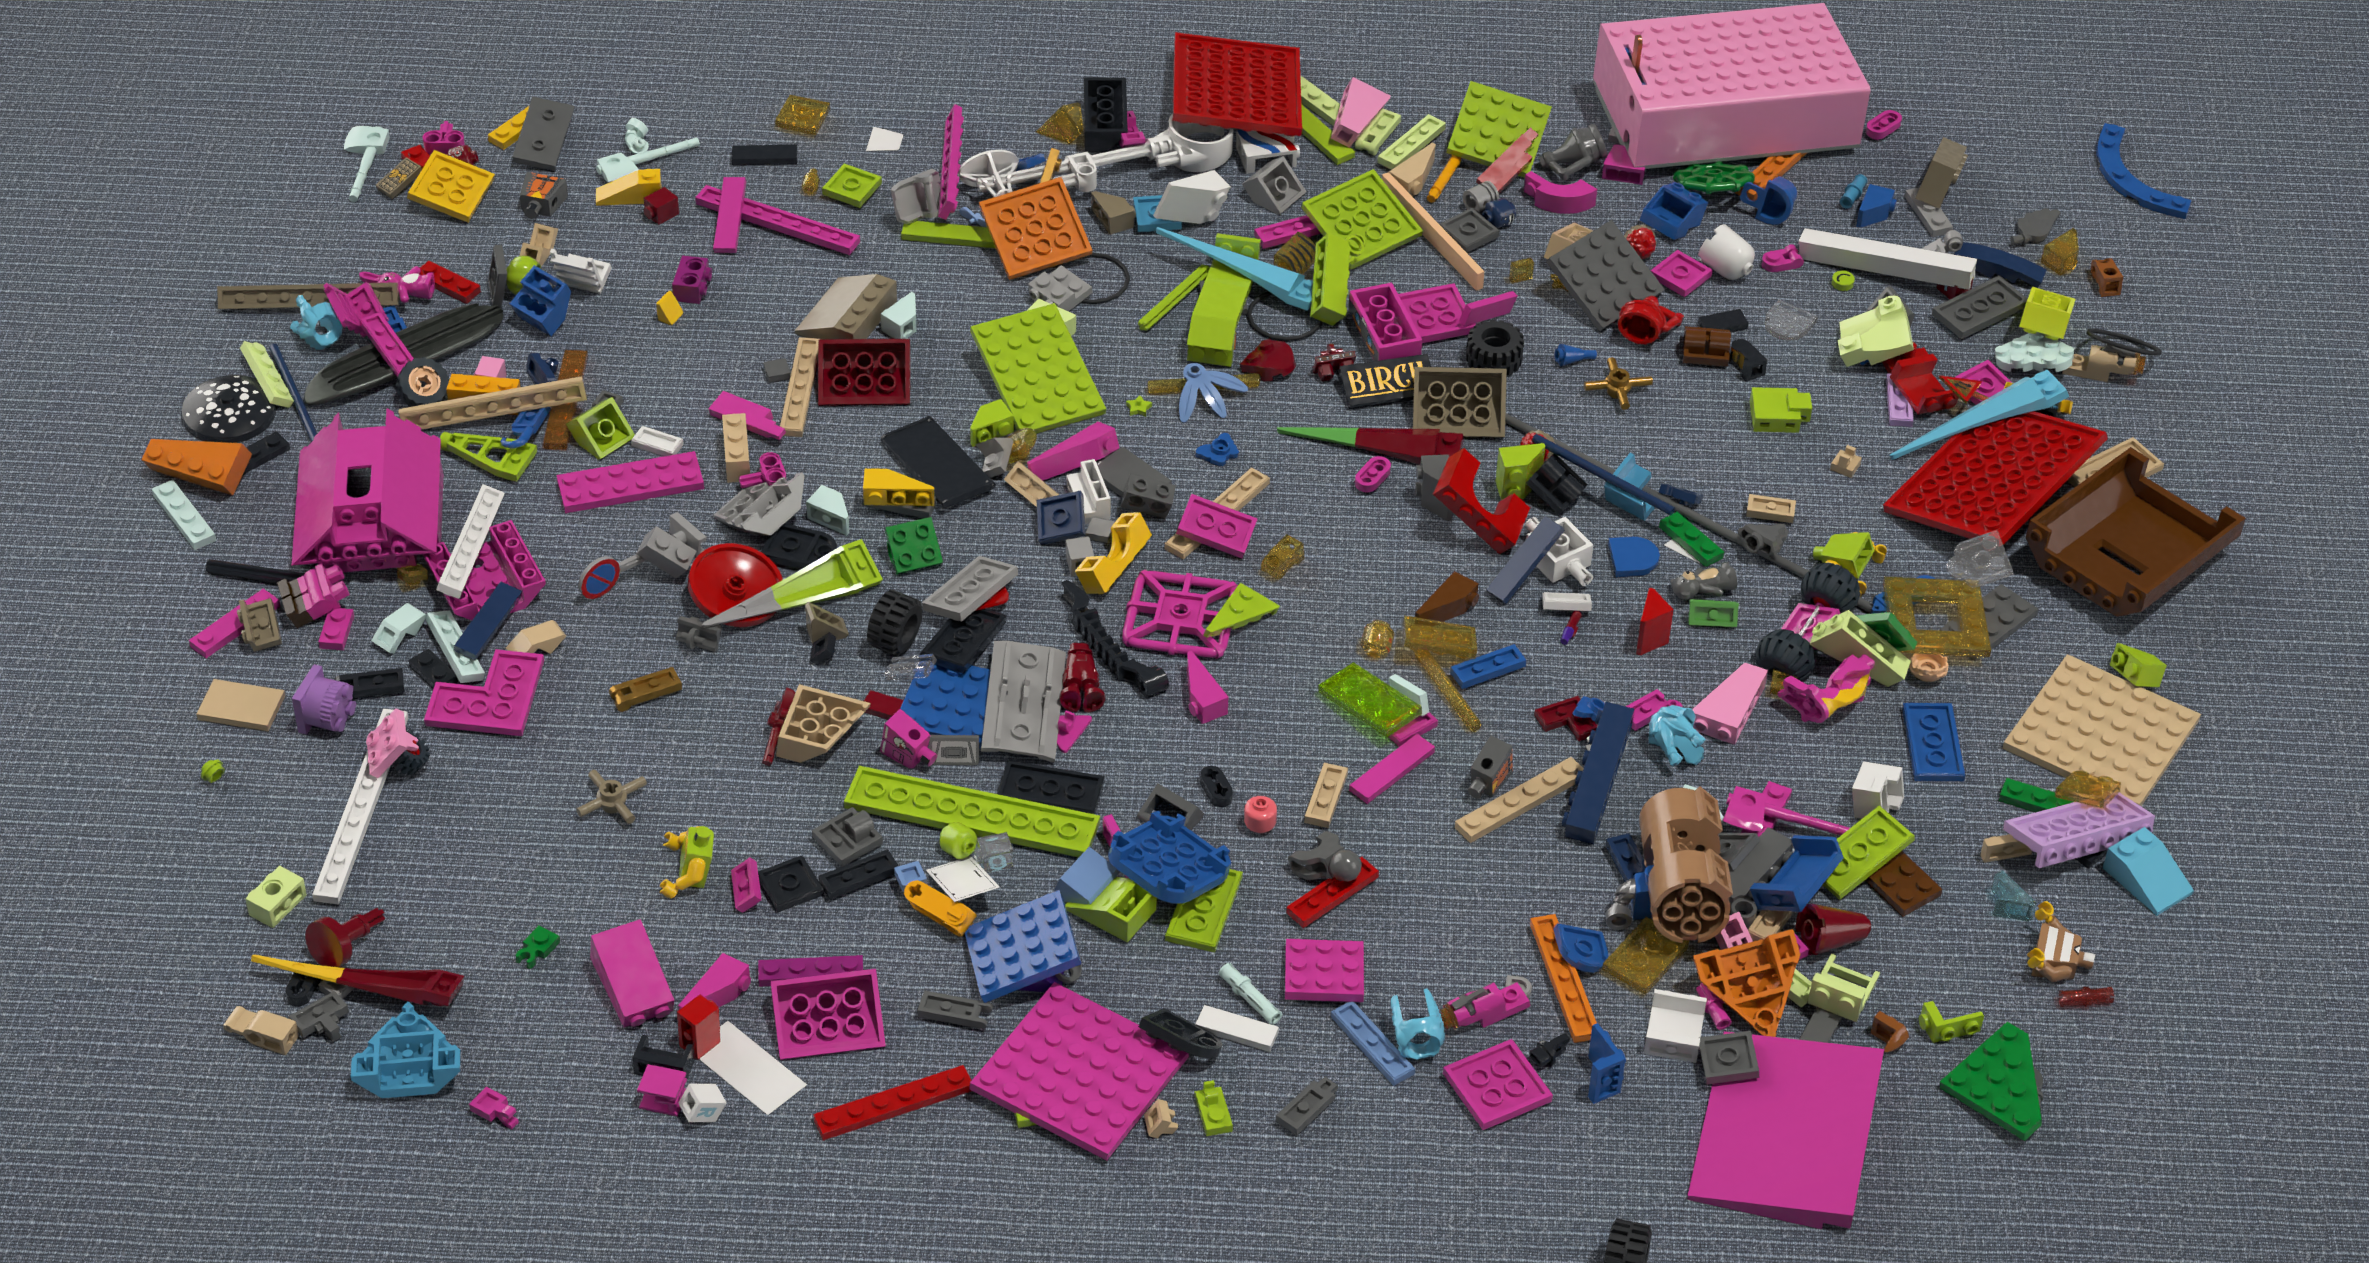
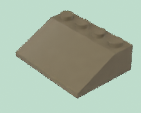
M878 274L837 278L796 328L795 334L805 338L867 339L881 322V313L897 302L896 280Z
M1415 367L1413 429H1440V432L1463 433V437L1505 438L1507 369Z

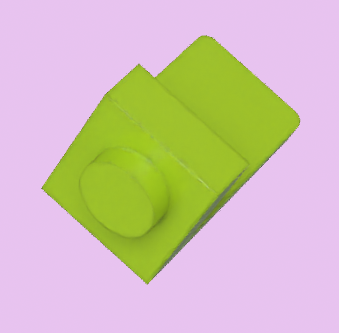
M1933 1001L1923 1003L1922 1011L1919 1015V1024L1923 1030H1926L1932 1043L1949 1041L1964 1035H1973L1981 1031L1984 1015L1981 1011L1944 1020Z

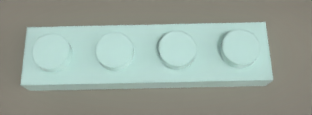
M174 480L152 488L154 498L194 550L216 541L215 533Z
M451 611L427 613L426 622L460 683L482 681L485 672L479 661L453 651L455 643L463 633Z

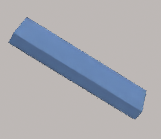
M1348 1002L1331 1011V1018L1393 1086L1415 1074V1068L1400 1055L1398 1049L1355 1002Z

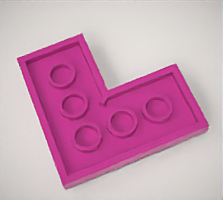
M495 649L484 687L436 682L424 718L425 726L523 736L544 664V655Z

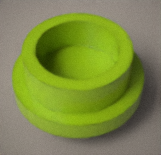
M219 759L207 761L201 768V778L210 783L216 782L225 772L223 763Z

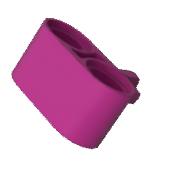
M444 121V124L440 125V130L428 131L423 134L424 149L430 156L434 150L447 155L450 148L465 145L463 133L453 130V124L448 123V121Z
M773 452L761 455L759 459V472L740 476V487L747 488L767 482L768 486H771L780 478L785 477L786 479V472L779 455Z

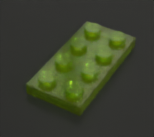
M1354 662L1318 685V692L1385 737L1390 736L1422 714V706Z

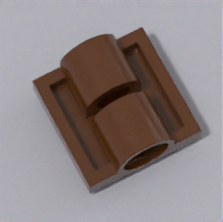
M1685 326L1683 363L1728 367L1731 342L1730 330Z

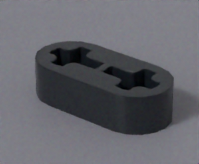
M1217 766L1204 767L1200 773V783L1210 802L1220 808L1229 806L1232 803L1233 790L1224 773Z
M304 961V962H302V963H306V964L318 965V964H317L316 962H314V961ZM294 972L285 990L288 1003L295 1007L307 1004L321 979L307 976L305 979L303 974Z

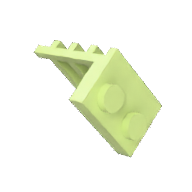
M1831 954L1821 974L1816 973L1812 979L1808 1003L1857 1022L1866 1001L1870 997L1871 991L1875 987L1880 972L1875 971L1872 978L1835 964L1836 955ZM1828 972L1831 973V974H1834V975H1836V976H1839V977H1841V978H1844V979H1847V980H1849V981H1852V982H1854V983H1857V984H1859V985L1865 986V987H1867V988L1858 986V985L1853 984V983H1851V982H1848V981H1846V980H1843V979H1840V978L1835 977V976H1833V975H1830V974H1828Z

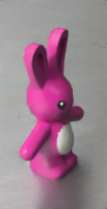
M418 266L413 267L403 277L395 272H387L382 275L370 272L359 273V278L364 283H398L399 297L403 303L408 302V295L431 299L435 291L434 274L430 272L426 275H420L421 269Z

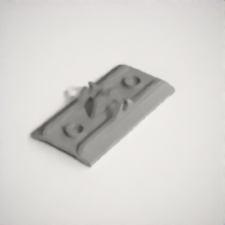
M994 641L981 752L1002 751L1036 756L1055 763L1058 720L1061 708L1059 694L1063 688L1066 652L1046 646L1013 641Z

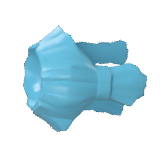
M298 295L296 303L300 308L303 321L300 324L298 321H293L290 329L294 333L299 334L301 339H305L306 344H309L315 350H323L330 347L331 344L338 341L343 331V326L332 305L324 302L312 307L304 299L303 295ZM319 320L320 326L325 327L328 333L320 335L316 332L315 326Z
M1675 705L1661 707L1658 712L1652 715L1649 723V743L1660 746L1672 766L1678 765L1683 759L1677 753L1675 747H1678L1683 753L1685 761L1689 764L1697 765L1704 758V748L1701 745L1706 739L1693 728L1696 716L1691 708Z

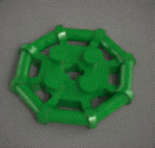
M1719 161L1715 164H1690L1688 168L1676 171L1673 179L1675 182L1682 184L1684 189L1688 191L1696 190L1711 194L1712 192L1720 191L1738 192L1746 182L1754 183L1755 175L1749 172L1748 167L1745 165L1734 166L1722 164V161Z

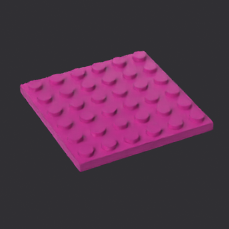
M1054 982L970 1082V1090L1014 1113L1030 1119L1031 1122L1107 1161L1185 1063L1189 1053L1172 1049L1162 1039L1149 1037L1146 1031L1138 1027V1024Z

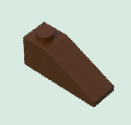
M1454 571L1415 612L1414 629L1417 631L1460 616L1471 606L1474 607L1479 600V583Z

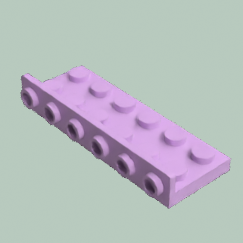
M2115 791L2006 820L2003 830L2012 835L2014 839L2028 846L2030 850L2037 852L2035 866L2042 868L2107 850L2143 827H2146L2152 833L2155 815L2120 792Z

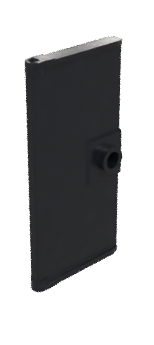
M931 416L922 418L880 437L881 442L916 480L934 487V496L943 508L988 492L996 486L994 481L988 477Z

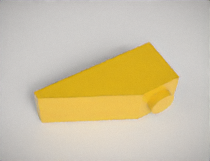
M660 169L636 170L596 188V206L644 204V197L662 188Z

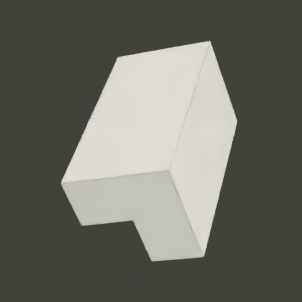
M1095 459L1082 461L1080 473L1066 475L1068 491L1071 493L1081 490L1083 493L1085 524H1089L1092 517L1110 520L1111 498Z

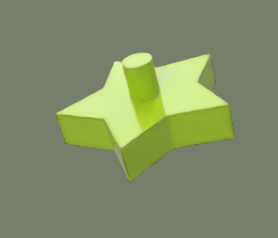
M1139 395L1135 400L1126 401V406L1130 408V416L1140 414L1146 417V411L1152 407V402L1143 400Z

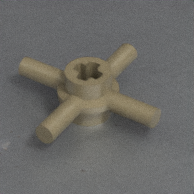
M597 770L590 771L588 777L599 790L596 799L576 808L578 815L582 817L602 807L607 813L618 812L628 824L634 822L635 816L624 803L627 800V794L647 785L646 779L641 776L622 786L616 780L605 781Z

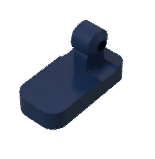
M530 353L526 371L535 385L556 381L553 373L557 372L559 361L554 358L543 360L540 357V353Z

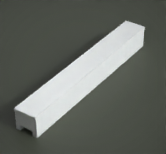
M1806 228L1798 241L1799 255H1801L1803 260L1952 287L1957 285L1958 288L1970 289L1972 278H1975L1977 263L1975 258Z

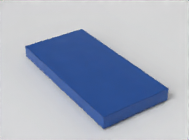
M1903 703L1902 711L1914 780L1964 781L1965 771L1952 703Z

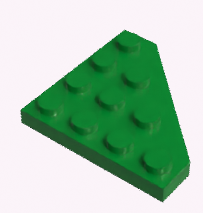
M2008 1021L1940 1081L1941 1090L2023 1141L2042 1125L2029 1034Z

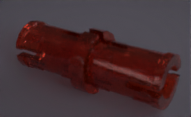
M2084 986L2079 990H2060L2058 993L2059 996H2062V998H2058L2061 1007L2076 1005L2090 1007L2091 1004L2114 1002V998H2110V996H2114L2111 986L2092 989Z

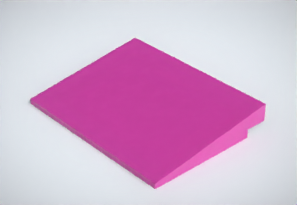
M1724 1031V1034L1734 1033V1032H1725V1031ZM1752 1035L1760 1078L1712 1084L1687 1200L1822 1229L1823 1223L1850 1229L1884 1049Z

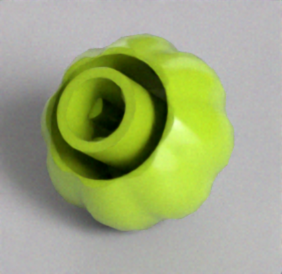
M530 256L515 257L506 268V284L514 295H517L523 288L520 282L534 265L541 269V265Z

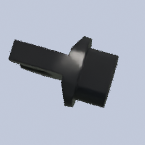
M1564 1033L1549 1042L1541 1040L1537 1043L1536 1048L1529 1051V1055L1539 1067L1546 1064L1552 1066L1556 1063V1057L1565 1052L1570 1038Z

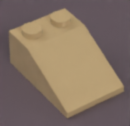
M1572 223L1552 233L1544 258L1549 259L1593 230Z

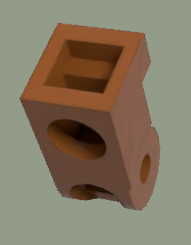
M2113 259L2092 260L2091 274L2099 285L2100 296L2121 295L2123 275Z

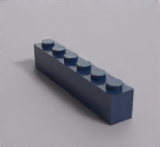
M1605 702L1603 711L1598 710L1595 724L1598 726L1596 731H1591L1588 744L1591 745L1590 751L1585 750L1582 759V765H1585L1584 769L1577 773L1575 785L1578 786L1577 791L1571 792L1568 803L1571 809L1570 812H1565L1563 816L1562 826L1565 827V837L1590 844L1595 843L1634 722V708Z

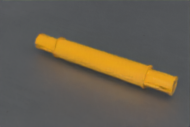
M1452 155L1449 158L1448 163L1431 187L1427 201L1434 203L1438 199L1451 176L1460 165L1461 157Z

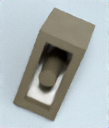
M1097 191L1091 192V209L1110 235L1134 228L1135 209L1132 205L1128 204L1125 198Z

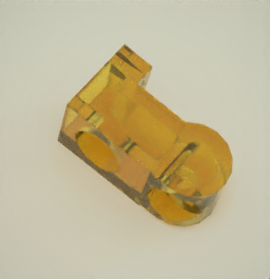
M1286 534L1265 556L1261 563V570L1276 579H1281L1290 567L1295 563L1300 564L1304 560V544Z

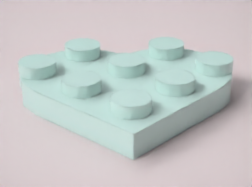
M2040 332L2036 334L2028 333L1996 347L1995 358L1997 366L2011 372V368H2023V372L2032 369L2043 372V368H2056V372L2072 366L2074 348L2059 340L2049 339L2045 337L2046 334Z

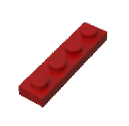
M1361 856V872L1356 879L1344 882L1339 881L1335 877L1332 879L1328 878L1286 907V914L1301 927L1305 928L1379 878V870Z

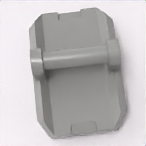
M929 169L899 181L891 188L898 222L910 224L922 218L938 217L940 176L936 170Z

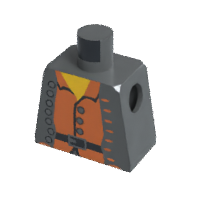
M527 172L520 192L521 209L524 211V214L530 219L536 218L538 214L544 216L553 215L568 197L567 180Z
M1490 735L1471 766V785L1468 788V793L1472 797L1479 799L1483 793L1494 796L1513 773L1512 745Z

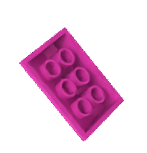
M876 969L771 981L780 1060L886 1047Z

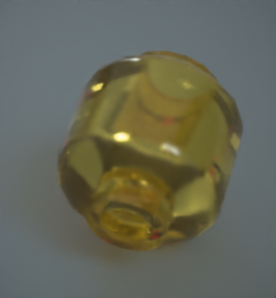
M1374 620L1364 627L1360 645L1368 656L1379 658L1381 655H1386L1390 652L1395 633L1387 622Z

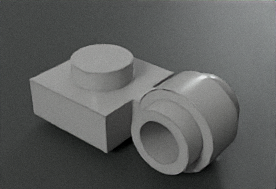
M1950 230L1945 234L1944 242L1939 238L1921 249L1948 254L1949 251L1955 252L1960 250L1963 245V239L1959 232Z

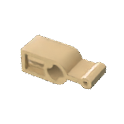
M236 1006L223 1025L224 1030L227 1032L243 1035L250 1043L285 1056L299 1037L296 1021L263 1010L254 1013L245 1010L241 1006Z

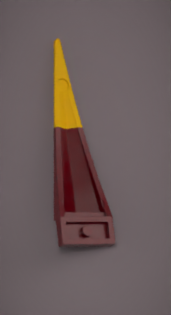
M252 955L251 957L252 962L427 1006L429 1002L436 1006H449L463 986L465 977L464 975L440 969L366 970L313 965L260 955Z

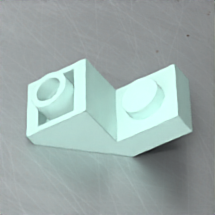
M406 603L382 621L371 641L389 653L394 654L406 633L416 636L427 614Z

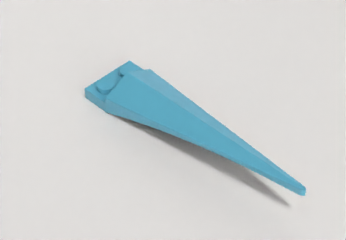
M1156 227L1157 234L1191 247L1229 266L1256 282L1285 303L1304 310H1308L1311 307L1313 280H1305V275Z
M2048 370L2037 373L2032 378L2024 377L1890 454L1891 460L1974 427L2011 416L2049 408L2068 398L2069 394L2067 389Z

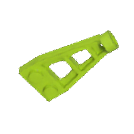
M443 432L440 436V450L451 451L495 476L515 482L519 480L537 453V445L526 443L519 448H505L501 445L502 438L462 433L452 434L448 432ZM506 438V441H507V442L517 440V439ZM469 444L483 445L478 454L466 450ZM491 449L507 450L500 462H494L486 457Z

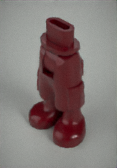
M1072 643L1067 652L1066 668L1063 673L1064 689L1060 692L1059 697L1061 705L1071 712H1077L1080 709V689L1084 692L1083 709L1085 712H1093L1100 709L1106 699L1104 691L1098 688L1100 685L1099 674L1095 668L1092 651L1086 643Z

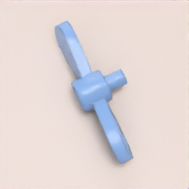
M962 207L959 210L961 216L970 219L968 221L969 224L978 223L982 227H987L985 220L979 213L974 214L967 207Z

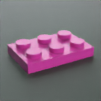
M1191 494L1176 534L1243 559L1257 518Z

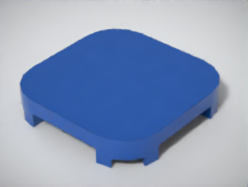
M1160 811L1151 813L1148 822L1125 834L1118 830L1113 835L1108 853L1110 863L1117 870L1156 898L1169 903L1182 904L1191 901L1220 885L1227 879L1231 867L1230 850L1225 845L1217 849L1184 826L1186 817L1177 814L1176 818L1161 816Z

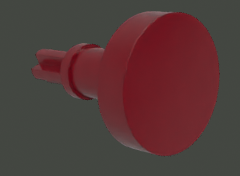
M375 908L364 915L356 914L342 924L330 917L317 919L307 926L305 932V940L309 952L321 966L341 967L351 959V942L368 935L370 928L385 921L383 916L385 912L382 909Z

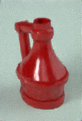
M1648 296L1643 300L1627 302L1621 307L1618 328L1621 334L1629 341L1637 344H1648L1654 342L1663 332H1668L1675 326H1680L1684 315L1659 306L1658 299L1655 296Z

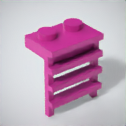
M328 283L323 285L325 288L324 292L344 328L348 327L350 331L354 330L356 334L360 333L364 338L367 334L360 326L359 319L380 312L386 321H389L369 283H363L348 294Z

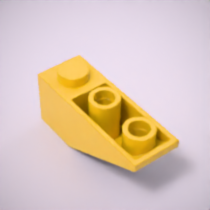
M864 469V505L935 506L933 486L890 469Z

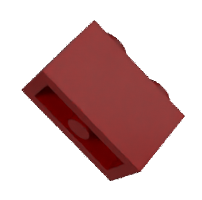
M699 994L677 1011L679 1046L685 1050L688 1044L694 1045L695 1059L699 1060L721 1042L719 1008L714 1001L707 1000Z

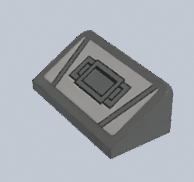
M930 735L929 749L937 754V758L932 765H979V735Z

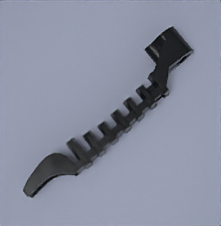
M1068 580L1063 581L1064 594H1062V598L1070 605L1073 612L1071 623L1075 626V631L1079 632L1082 635V639L1089 643L1090 649L1093 648L1096 651V656L1102 658L1103 664L1108 665L1111 674L1114 673L1117 676L1118 682L1124 681L1136 685L1145 697L1168 689L1169 681L1165 671L1157 665L1148 667L1136 662L1135 659L1129 660L1125 651L1121 652L1119 644H1114L1111 635L1107 636L1096 608L1088 609L1089 596L1074 583Z

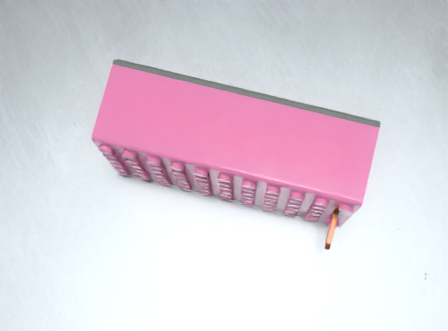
M1825 3L1600 24L1593 83L1605 113L1615 130L1620 145L1625 146L1634 168L1645 167V169L1860 148L1870 96V86Z

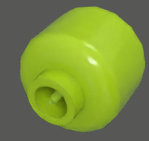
M953 822L945 826L940 833L941 849L956 859H964L970 856L976 848V833L962 823Z

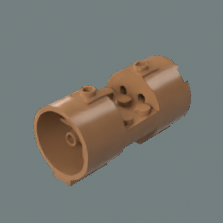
M1701 786L1696 790L1672 788L1661 791L1644 804L1639 816L1644 864L1646 867L1654 865L1648 877L1650 910L1653 922L1657 930L1670 940L1682 943L1683 940L1698 939V943L1719 934L1727 925L1730 918L1729 897L1733 895L1728 862L1719 856V833L1723 830L1718 800Z

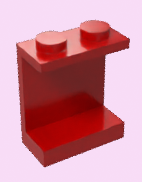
M1934 354L1898 360L1890 375L1891 380L1917 414L1953 408L1960 396L1954 389L1945 390L1932 374L1938 361Z

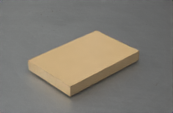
M214 679L197 712V719L269 731L285 698V691Z

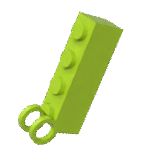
M1328 233L1316 243L1310 316L1332 326L1339 320H1342L1347 313L1346 298L1350 275L1349 263L1354 260V256H1359L1364 252V244L1358 236L1349 235L1345 239H1341ZM1349 240H1354L1358 244V252L1352 250L1349 246Z

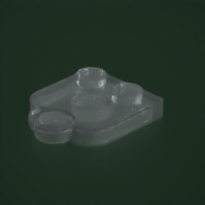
M1997 530L1959 543L1955 548V556L1947 563L1948 573L1954 578H1963L1964 582L1970 587H1980L2014 575Z

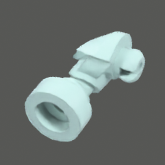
M631 118L625 126L627 130L625 141L629 151L633 154L646 152L649 146L648 142L643 138L647 134L648 128L642 121Z

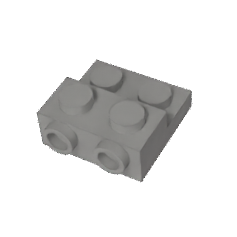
M1062 265L1050 274L1046 272L1041 273L1028 283L1029 296L1032 300L1036 302L1038 299H1041L1050 304L1055 303L1057 307L1066 311H1070L1093 293L1092 286Z

